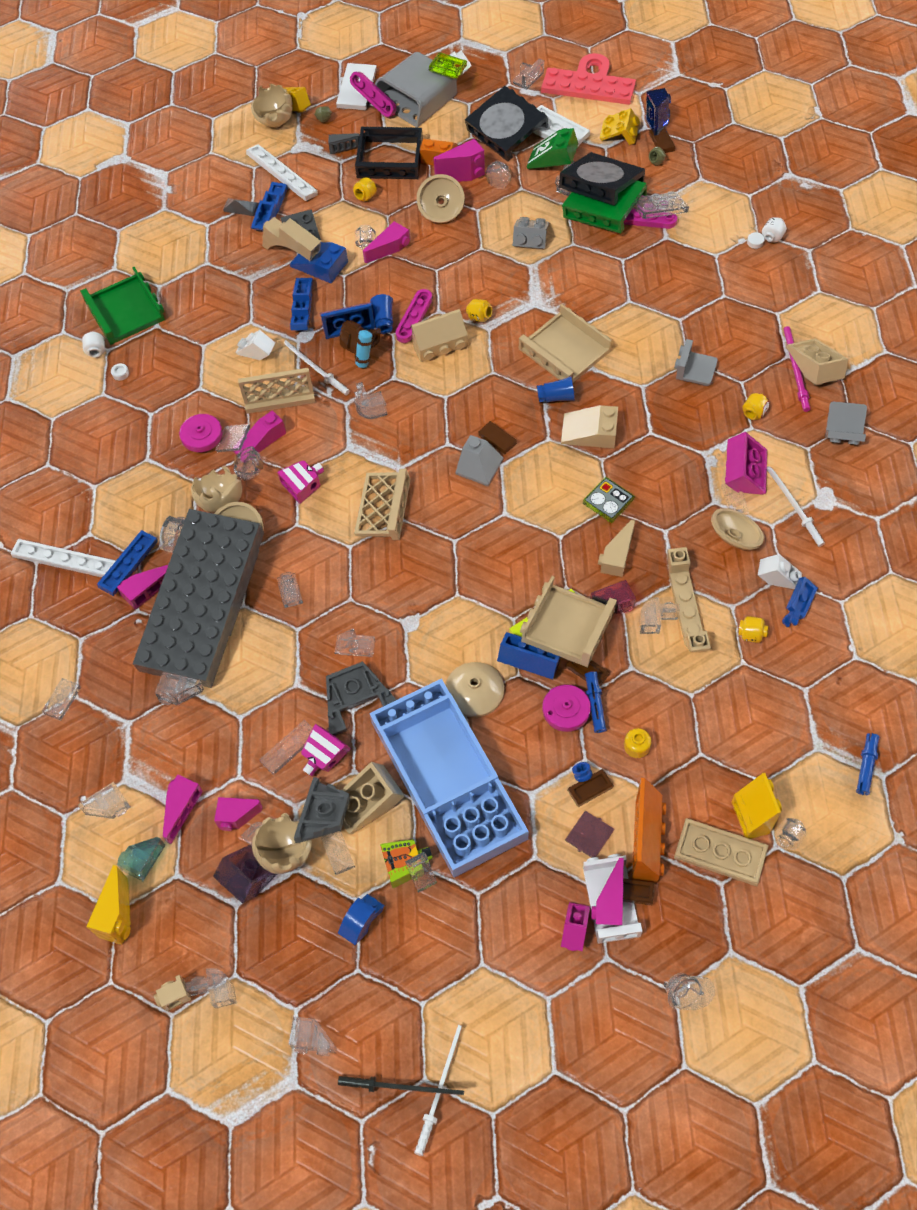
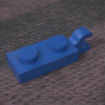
M806 577L799 578L786 609L790 612L782 620L786 627H789L791 623L796 626L799 619L805 618L818 589Z

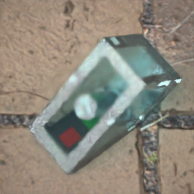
M155 837L128 846L120 854L117 866L123 872L144 881L164 849L165 844L161 838Z

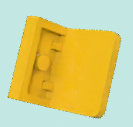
M631 108L607 116L603 121L599 138L603 141L622 134L629 145L634 144L640 125L639 117L635 115Z

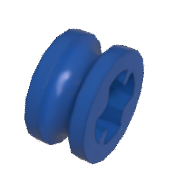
M580 762L574 765L572 772L576 781L585 782L592 777L593 773L589 763Z

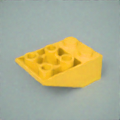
M762 773L734 794L731 801L743 834L748 839L770 834L782 811L779 799L775 798L773 793V783L771 779L767 778L766 773Z

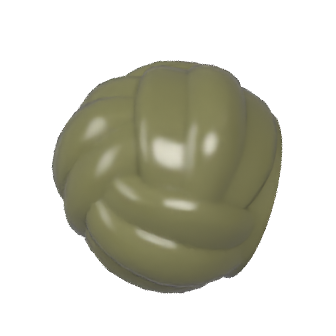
M327 106L318 107L314 115L317 120L325 123L331 118L332 111Z
M654 147L650 151L649 160L655 166L660 165L665 160L666 154L660 147Z

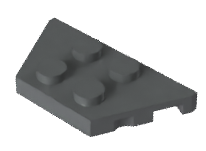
M313 777L294 835L295 843H301L341 831L350 801L349 793L338 790L331 784H322L319 778Z

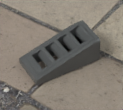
M360 134L329 135L330 154L357 149Z

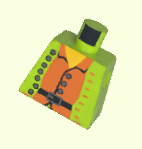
M414 840L380 844L392 888L423 874L421 862L433 859L430 847L417 850Z

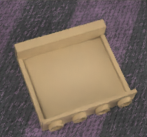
M560 304L559 313L529 337L524 334L519 337V350L557 379L562 380L571 376L572 383H574L611 352L612 340L607 335L598 331L596 327L587 323L582 317L572 312L570 308Z
M552 576L548 583H544L542 595L537 596L535 608L530 609L527 617L528 621L523 622L521 626V642L588 667L613 616L617 600L609 598L607 604L600 603L553 585L555 577Z

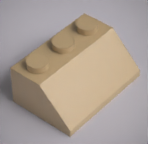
M460 309L411 325L413 347L420 362L468 347V334Z

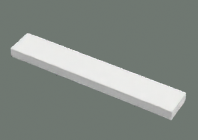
M259 144L246 150V155L283 184H287V187L303 200L307 201L318 195V191Z
M22 539L17 540L11 552L14 558L103 577L115 563V560Z

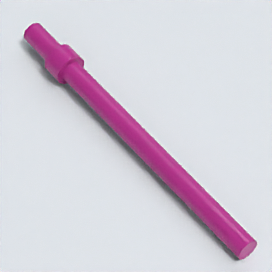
M784 327L787 345L794 343L790 327ZM789 352L798 387V399L802 404L803 411L808 412L810 411L809 394L805 389L801 370Z

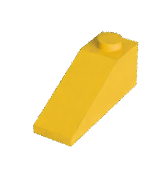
M305 87L284 88L291 95L292 111L301 113L306 111V108L311 105Z

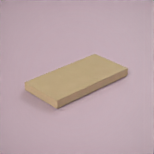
M686 818L674 859L757 886L768 845Z

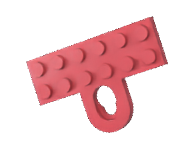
M593 53L585 55L580 60L577 71L547 68L541 93L630 105L636 79L607 76L609 72L608 58L604 55ZM595 65L598 66L599 72L589 73L587 70Z

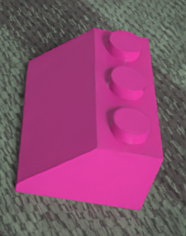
M746 431L728 439L725 484L739 493L766 494L767 449Z

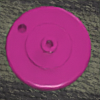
M197 414L183 422L180 427L179 436L182 444L188 450L206 452L219 444L223 436V430L219 420L214 416Z
M568 684L556 686L544 697L542 706L543 716L546 722L556 730L563 732L575 731L584 726L589 719L591 711L589 697L582 689Z

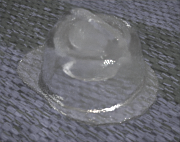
M678 973L672 976L669 981L664 982L668 1002L673 1009L699 1010L706 1007L715 995L714 984L706 977Z

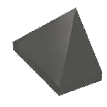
M228 198L223 211L254 216L258 202Z

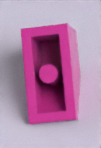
M218 797L214 821L218 828L224 831L239 829L260 813L263 806L260 800Z
M569 902L561 947L571 951H583L590 906Z

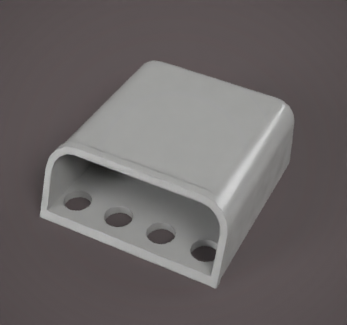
M414 52L382 77H379L375 82V85L394 103L400 104L396 106L395 115L416 128L457 94V79L430 71L436 61L420 52ZM406 109L410 110L409 113H403Z

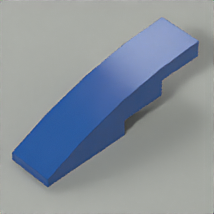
M271 182L269 191L265 192L263 201L260 200L251 229L263 231L264 223L276 217L287 192V184Z
M296 278L292 295L291 330H308L313 278Z

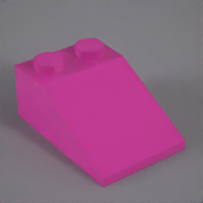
M472 139L434 157L435 175H448L458 182L472 181L485 175L484 149L475 139Z

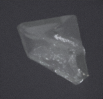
M352 628L337 635L334 653L373 657L375 636L356 635L355 629Z

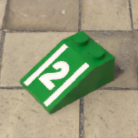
M574 128L558 130L534 146L526 166L527 169L572 164L579 145Z

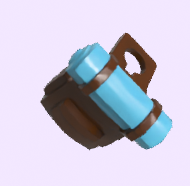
M347 320L342 324L340 345L355 354V363L358 367L365 368L368 366L370 349L379 343L381 329L377 328L369 332L352 320Z

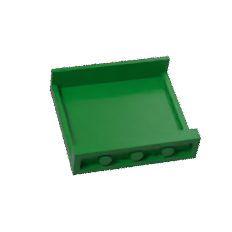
M635 181L618 193V201L615 205L571 192L562 205L563 218L622 233L624 230V220L641 196H647V185L645 182Z
M132 267L135 275L95 293L89 294L86 288L80 290L87 307L110 345L165 320L163 316L165 311L162 304L157 303L158 299L155 293H151L148 282L144 283L145 279L142 273L137 272L135 267Z

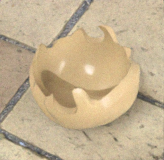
M270 84V87L267 89L260 86L258 88L259 95L251 104L254 117L258 122L268 127L283 125L290 119L292 114L291 95L288 94L287 89H284L282 85Z
M226 466L221 467L225 471L223 475L217 474L213 469L209 475L203 476L201 480H198L196 477L193 480L191 486L192 497L196 504L204 511L215 513L219 508L231 502H238L241 498L242 482L237 479L236 474H231Z
M283 813L277 819L268 817L263 820L262 825L256 829L252 840L254 857L265 870L274 874L288 873L301 866L307 860L312 846V840L295 843L294 835L299 821H292L287 813Z

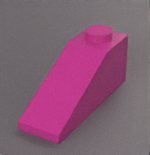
M395 221L392 222L363 249L364 262L369 263L399 252L410 242L409 229Z
M273 410L254 424L234 448V453L244 463L286 434L283 420Z
M168 565L141 572L123 580L117 587L121 596L135 610L159 592Z
M178 774L169 783L166 795L163 838L169 844H172L203 792L198 783Z
M624 858L618 859L596 901V906H592L591 919L596 920V924L622 925Z

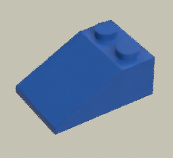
M321 242L320 251L310 261L298 253L290 263V267L332 283L348 263L347 251L345 247L333 242Z

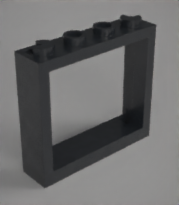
M361 127L355 162L356 177L418 180L421 162L420 147L423 141L422 128ZM366 143H417L415 163L364 162Z

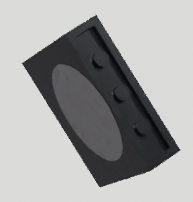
M504 86L465 119V124L471 134L506 161L512 159L511 151L541 125L548 128V117L533 104L528 103L524 97L517 95L513 89Z
M590 152L560 172L559 188L615 205L618 201V193L635 181L644 182L645 169Z

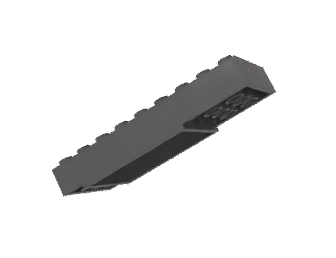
M193 509L188 510L133 661V665L139 672L212 688L259 554V547L264 536L260 523Z

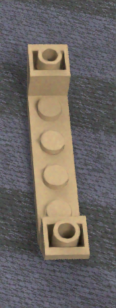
M687 547L668 549L669 579L684 644L690 652L710 650L707 631L702 629L690 579V559Z

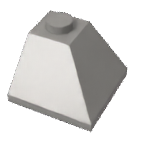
M470 435L462 448L455 473L461 477L489 486L503 461V457L486 440Z

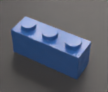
M506 632L500 644L497 661L553 680L561 657L521 642L522 637Z

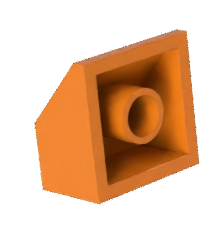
M423 139L420 147L421 164L434 166V157L457 147L458 144Z

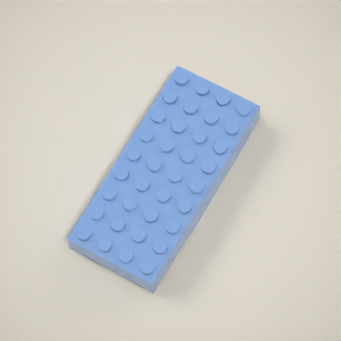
M442 678L369 713L372 725L454 878L528 840V829Z

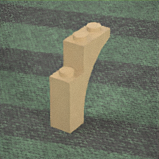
M273 217L263 225L262 246L267 250L274 245L284 246L296 251L309 261L320 251L321 241L291 218L282 223Z

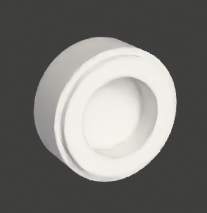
M757 232L751 233L747 240L748 246L754 249L761 248L764 244V236Z
M119 363L111 368V374L115 380L121 381L129 376V370L125 364Z

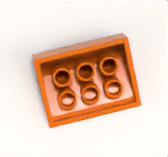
M646 778L640 779L635 803L632 879L658 883L659 877L663 876L664 863H660V856H664L665 843H661V835H665V823L662 822V815L666 814V803L662 802L663 795Z

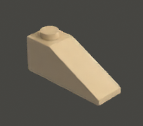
M630 520L605 547L604 554H600L598 565H601L600 573L623 577L635 520Z

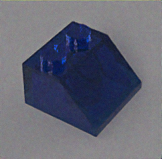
M665 88L650 90L646 93V121L650 129H652L654 136L658 135L668 125V118H670L669 104L671 103V96Z

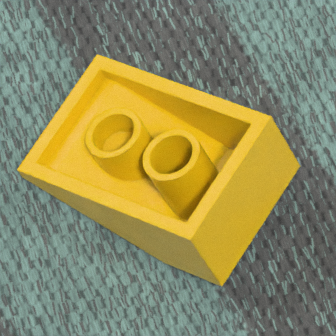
M113 865L86 927L98 938L122 945L124 939L128 938L131 930L129 883L125 874L117 866Z

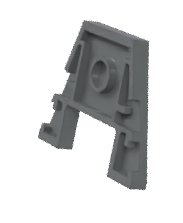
M363 661L326 676L329 732L336 736L347 731L340 714L342 711L375 698H379L382 707L397 700Z

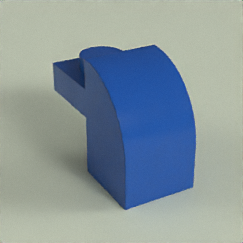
M368 894L362 899L357 898L343 918L338 934L356 945L367 934L371 922L383 911L385 905Z

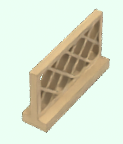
M309 368L238 379L247 414L315 403ZM299 375H306L303 379L298 378ZM287 378L285 382L281 381L280 379ZM263 381H270V383H269L268 385H266V384H264V383H262V382H263ZM292 381L297 382L295 386L290 385ZM244 384H253L250 388L244 386ZM275 384L280 385L278 389L272 386H274ZM257 387L263 388L260 392L255 390Z
M399 469V472L366 473L354 532L355 536L391 537L392 540H400L411 481L407 469ZM371 479L380 480L374 486L370 484ZM390 479H396V482L391 486L386 483ZM384 484L387 489L379 494L376 489ZM374 492L377 496L368 501L367 496ZM391 492L393 497L386 501L383 497ZM381 499L384 504L376 509L373 504ZM371 507L374 511L366 517L364 511ZM388 507L390 512L383 517L380 512ZM378 514L381 519L373 525L370 520ZM367 522L371 526L367 530H361V527ZM384 522L387 524V530L377 529Z

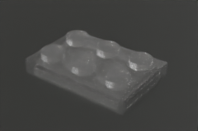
M669 191L664 194L641 195L634 205V209L643 219L687 213L689 206L676 192Z

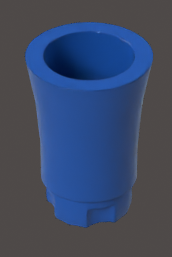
M379 294L370 300L376 329H381L380 334L390 333L393 329V298L386 294Z
M571 376L562 380L544 383V385H537L539 403L545 401L546 403L575 401Z

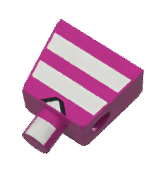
M300 461L277 473L280 483L301 504L320 487L318 475L323 473L324 469L320 463L310 467L305 461Z
M315 724L301 751V754L309 760L303 771L310 776H313L318 768L329 772L351 748L326 729Z

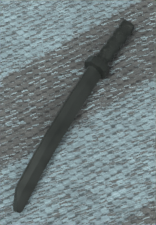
M339 1076L338 1078L339 1086L367 1088L369 1092H374L375 1087L464 1095L463 1090L376 1082V1077L362 1079Z

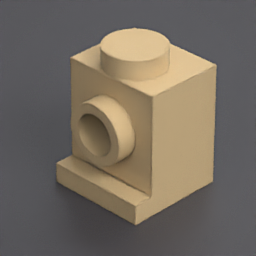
M180 975L175 977L177 981L166 982L160 989L156 990L157 994L154 995L155 1002L158 1007H162L165 1011H169L191 1000L185 980Z

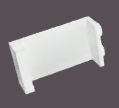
M613 854L605 859L593 857L583 863L591 912L592 906H596V901L619 858H624L623 878L629 879L626 869V855ZM623 901L622 925L596 924V920L593 919L598 944L641 937L642 927L641 923H638L634 903Z

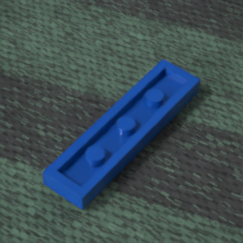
M141 530L97 583L98 588L114 596L118 592L117 587L121 582L130 577L158 542L157 538Z

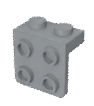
M520 217L514 225L512 246L545 249L549 222L543 218L530 220L529 217Z
M686 339L685 345H681L678 356L681 357L676 359L674 369H677L676 379L705 386L711 385L718 359L691 352L693 340Z
M831 402L825 437L830 438V442L841 443V439L848 440V444L859 445L860 441L865 442L866 434H863L867 406L864 404Z

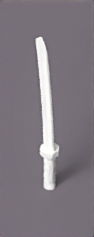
M287 340L284 341V344L325 377L324 382L326 384L333 385L344 395L349 394L350 390L337 381L332 373L327 374Z
M768 466L767 471L802 519L801 525L809 530L818 547L823 546L825 542L812 524L814 521L812 517H806L781 479Z
M461 1025L457 1027L438 1088L443 1089L462 1028ZM436 1093L429 1115L424 1114L423 1121H425L414 1152L416 1155L423 1156L432 1127L437 1123V1118L434 1117L441 1093Z

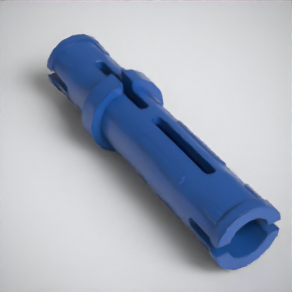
M588 672L585 674L588 689L586 694L591 703L594 733L606 732L607 728L601 701L602 689L599 688L597 672Z
M873 733L866 734L865 747L861 751L863 758L856 793L860 795L870 794L875 760L878 759L879 755L877 754L880 736Z

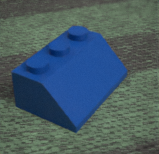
M370 302L320 313L326 339L339 337L342 324L347 320L360 324L365 330L375 329Z

